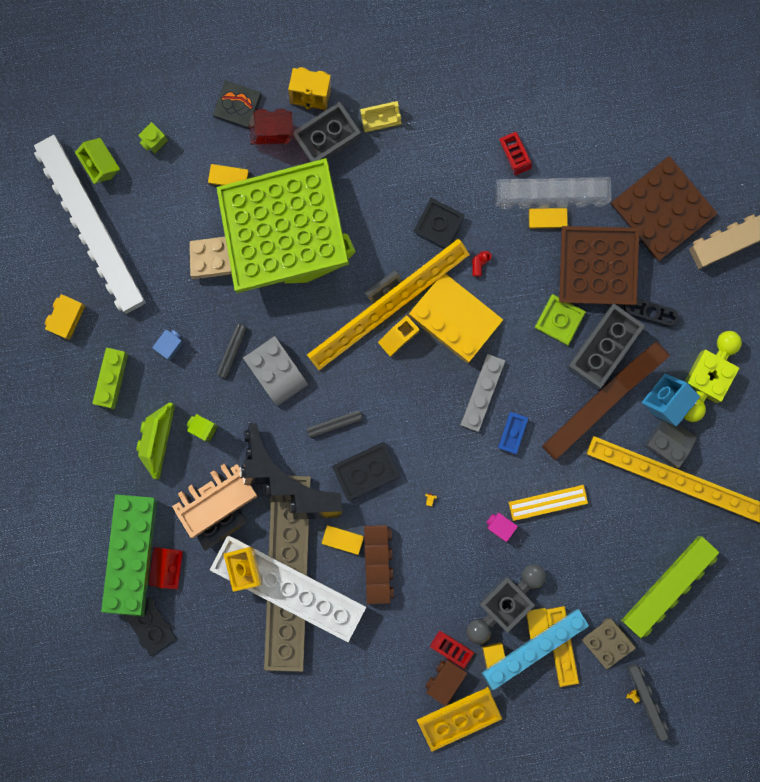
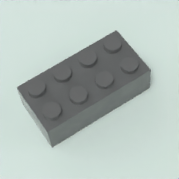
M613 303L566 368L595 389H600L645 325Z

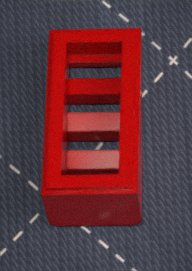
M517 132L499 139L514 175L521 174L532 168L530 158ZM514 140L516 141V143H514V144H512V145H509V146L506 145L507 143H510V142H512V141H514ZM519 147L518 150L513 151V152H511V153L509 152V151H511V150H513V149ZM522 154L521 157L513 160L514 157Z
M442 631L437 633L430 644V648L465 669L474 654L473 651ZM451 642L452 645L450 646V648H449V650L447 651V653L444 652V651L446 650V648L448 647L449 643ZM458 646L459 649L457 650V652H456V654L454 655V657H452L453 652L455 651L456 647ZM463 650L466 651L461 661H458Z

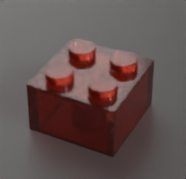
M259 109L253 112L249 121L250 145L288 144L293 136L292 111L286 112V109H277L275 112H267L266 109Z

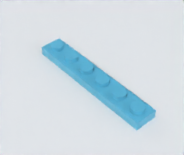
M576 609L483 671L482 675L491 690H494L589 625L580 610Z

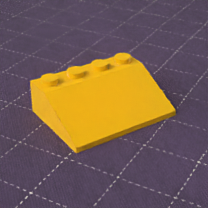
M444 274L433 284L408 316L467 364L503 321L501 317L447 274Z

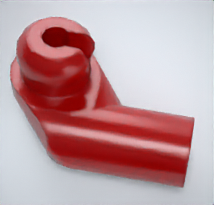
M481 251L473 258V277L482 276V266L492 258V254L489 251Z

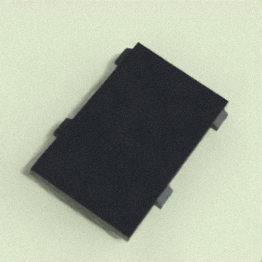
M238 509L197 537L203 550L206 551L247 522L240 509Z
M148 597L146 598L144 617L124 615L123 618L126 622L130 623L140 639V645L144 646L151 656L177 638L171 631L170 624L166 623L156 607L154 599Z

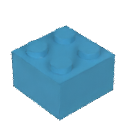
M665 373L641 403L655 417L677 426L695 405L700 396L688 383Z

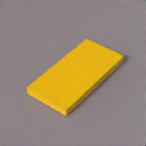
M487 687L417 719V722L432 752L502 720V717Z

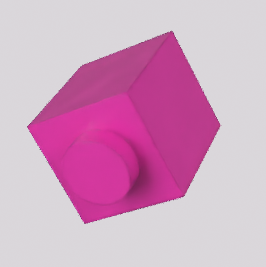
M500 513L492 514L486 522L488 524L487 529L504 542L508 541L518 527Z

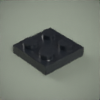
M430 198L413 232L443 248H447L463 220L464 214Z

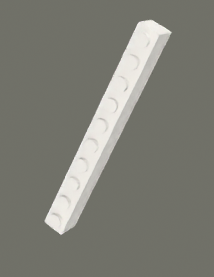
M52 135L35 144L36 152L34 154L39 163L43 162L46 168L43 169L48 179L52 178L54 182L52 188L57 196L61 195L63 199L61 204L66 212H70L72 217L69 219L74 228L78 227L81 232L78 235L83 245H88L90 250L87 253L92 261L96 260L99 266L96 269L101 278L105 277L107 281L105 286L108 292L116 297L117 300L114 303L118 310H123L127 314L146 304L59 140L55 135Z

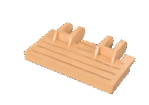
M225 464L221 465V470L228 478L224 482L221 481L217 472L214 470L210 472L218 486H215L213 481H210L198 489L201 497L193 485H190L188 487L189 491L195 498V501L189 503L182 491L178 493L185 507L183 508L180 502L172 507L192 539L258 497L251 485H244L243 478H240V467L238 464L230 468L234 474L233 476Z

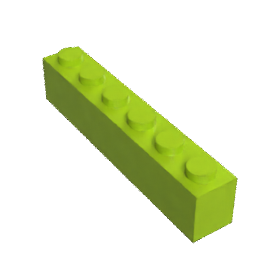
M698 536L623 617L621 622L637 637H647L653 630L651 627L656 622H661L666 616L664 613L667 609H672L678 603V597L681 594L685 595L692 587L690 584L695 579L699 580L705 572L703 570L708 565L711 566L718 559L716 556L719 552L702 536Z

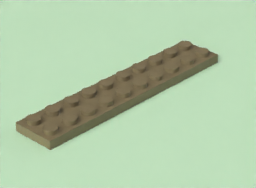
M289 476L296 482L310 488L311 477ZM271 502L269 556L307 576L309 519L293 520V513L289 511V502ZM267 600L264 670L303 672L305 620Z

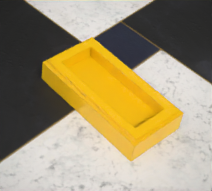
M211 164L208 184L223 186L248 179L249 170Z
M567 208L529 209V229L562 228V226H568Z
M327 525L321 544L359 555L364 536Z
M545 608L533 609L526 614L530 640L548 629Z

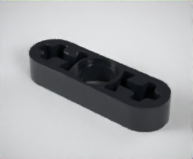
M638 298L637 305L635 306L641 308L642 304L645 305L642 309V315L639 314L641 310L635 309L632 312L628 305H624V311L629 315L670 327L679 320V314L676 310ZM648 307L655 308V317L647 316L646 309ZM660 313L663 315H668L669 313H672L671 317H673L674 320L667 322L666 317H660V320H658V317L660 316Z

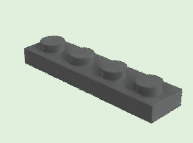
M634 663L626 666L657 739L660 741L668 739L666 733L669 730L664 721L661 722L659 718L661 712L657 703L653 704L650 696H653L649 685H645L643 681L645 675L642 668L637 667Z

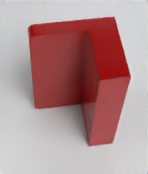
M153 548L149 586L178 589L183 550Z

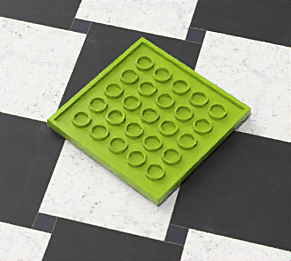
M327 158L216 187L236 293L349 265Z

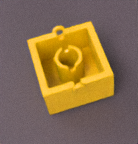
M303 67L293 68L288 88L290 104L305 106L306 109L327 110L331 92V75L323 71L312 72Z

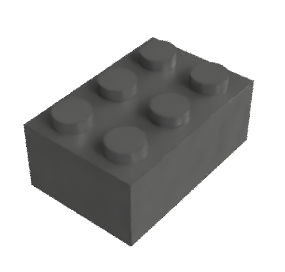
M338 102L293 131L292 136L310 163L325 158L329 160L361 139V132L341 102Z

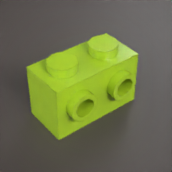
M101 138L83 142L75 151L94 184L112 179L120 170Z

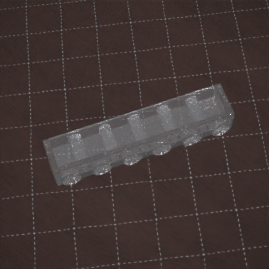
M611 177L500 179L495 182V206H500L501 209L512 208L511 206L530 208V205H538V208H548L549 205H557L559 208H564L570 204H576V207H586L587 204H595V207H604L611 201Z

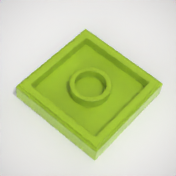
M552 294L534 328L568 346L586 312L570 303H559V297Z

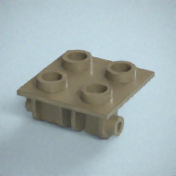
M606 618L599 627L581 639L606 669L636 649L611 618Z

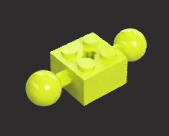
M725 331L719 335L717 339L719 351L716 355L706 349L699 353L684 381L700 396L695 405L684 416V419L687 421L697 422L705 416L706 407L704 401L706 398L715 403L722 402L739 370V367L726 361L729 355L736 354L742 346L741 337L736 332ZM709 373L713 374V380H710V376L708 375Z

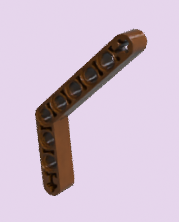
M655 341L609 381L541 447L554 460L559 458L629 390L660 366L670 354Z

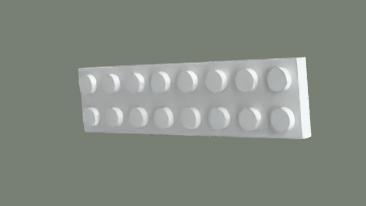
M227 536L210 571L230 580L223 554L251 546L231 536ZM254 549L263 584L247 588V590L349 642L366 606Z

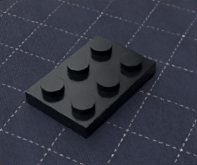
M384 442L332 465L348 501L400 477Z

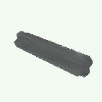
M242 324L236 325L217 371L218 376L227 378L246 332V326Z
M355 411L307 428L308 435L312 438L361 421V412Z

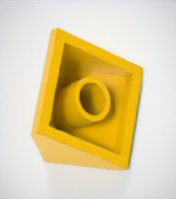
M253 546L223 554L233 592L263 584Z

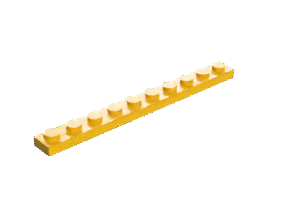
M459 239L454 241L308 353L307 356L318 370L322 369L468 257L470 254L462 241Z
M595 436L592 437L586 455L760 523L759 501Z

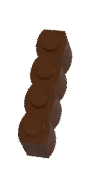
M387 525L364 526L367 604L390 603V599H394V589L389 584V579H393V568H389V560H392V548H388V541L392 540L391 529H387Z

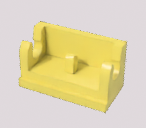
M398 101L360 109L365 133L401 125Z

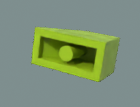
M196 414L195 417L191 416L189 419L187 431L204 441L210 442L218 425Z

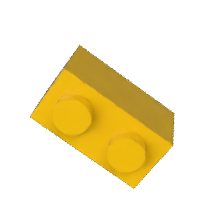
M61 294L53 303L54 310L52 314L46 318L45 329L70 340L85 305Z

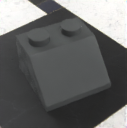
M661 420L644 444V447L672 467L679 468L690 453L697 437L680 424L674 426Z

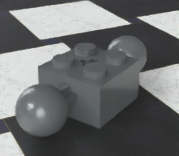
M537 564L526 566L521 574L522 581L517 586L505 576L478 603L488 615L483 620L475 619L468 624L466 634L471 642L475 644L487 642L491 636V627L496 622L508 633L535 606L525 593L529 589H538L544 585L546 573L541 566ZM510 599V608H502V602L504 600L508 601Z

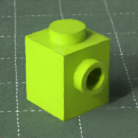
M152 122L138 135L141 139V146L147 151L150 149L154 154L168 142L166 136Z

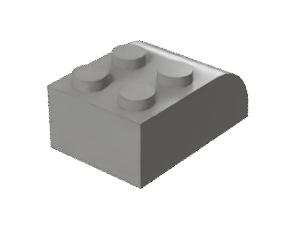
M275 336L243 357L277 407L308 386V383Z

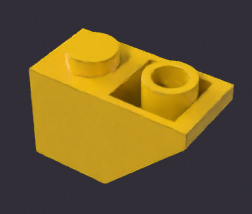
M406 315L381 338L378 344L391 357L419 333L420 329Z

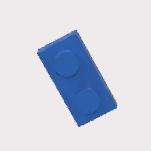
M509 412L498 449L517 454L528 417Z

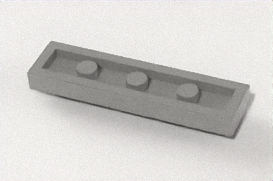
M487 354L460 426L479 432L505 360Z

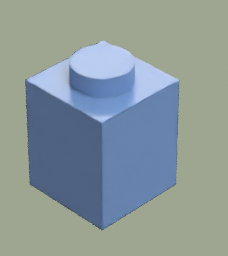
M173 329L171 332L165 330L152 348L170 361L184 342L180 340L182 336Z

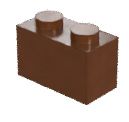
M446 659L445 662L441 660L436 668L437 674L434 678L430 677L425 685L427 688L426 694L444 706L448 704L467 675L464 669L449 659Z

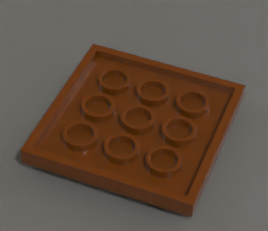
M670 156L610 203L630 228H639L640 241L657 261H660L718 214Z
M562 226L559 303L637 305L639 228Z

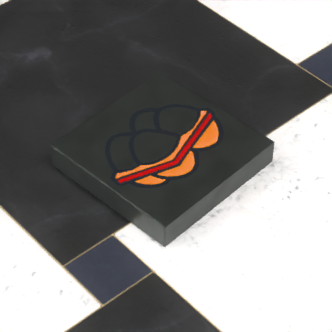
M225 80L213 117L249 129L261 92Z

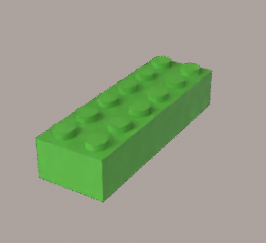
M115 495L101 610L103 613L144 617L157 500L155 498Z

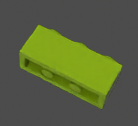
M106 348L92 404L115 410L128 353Z

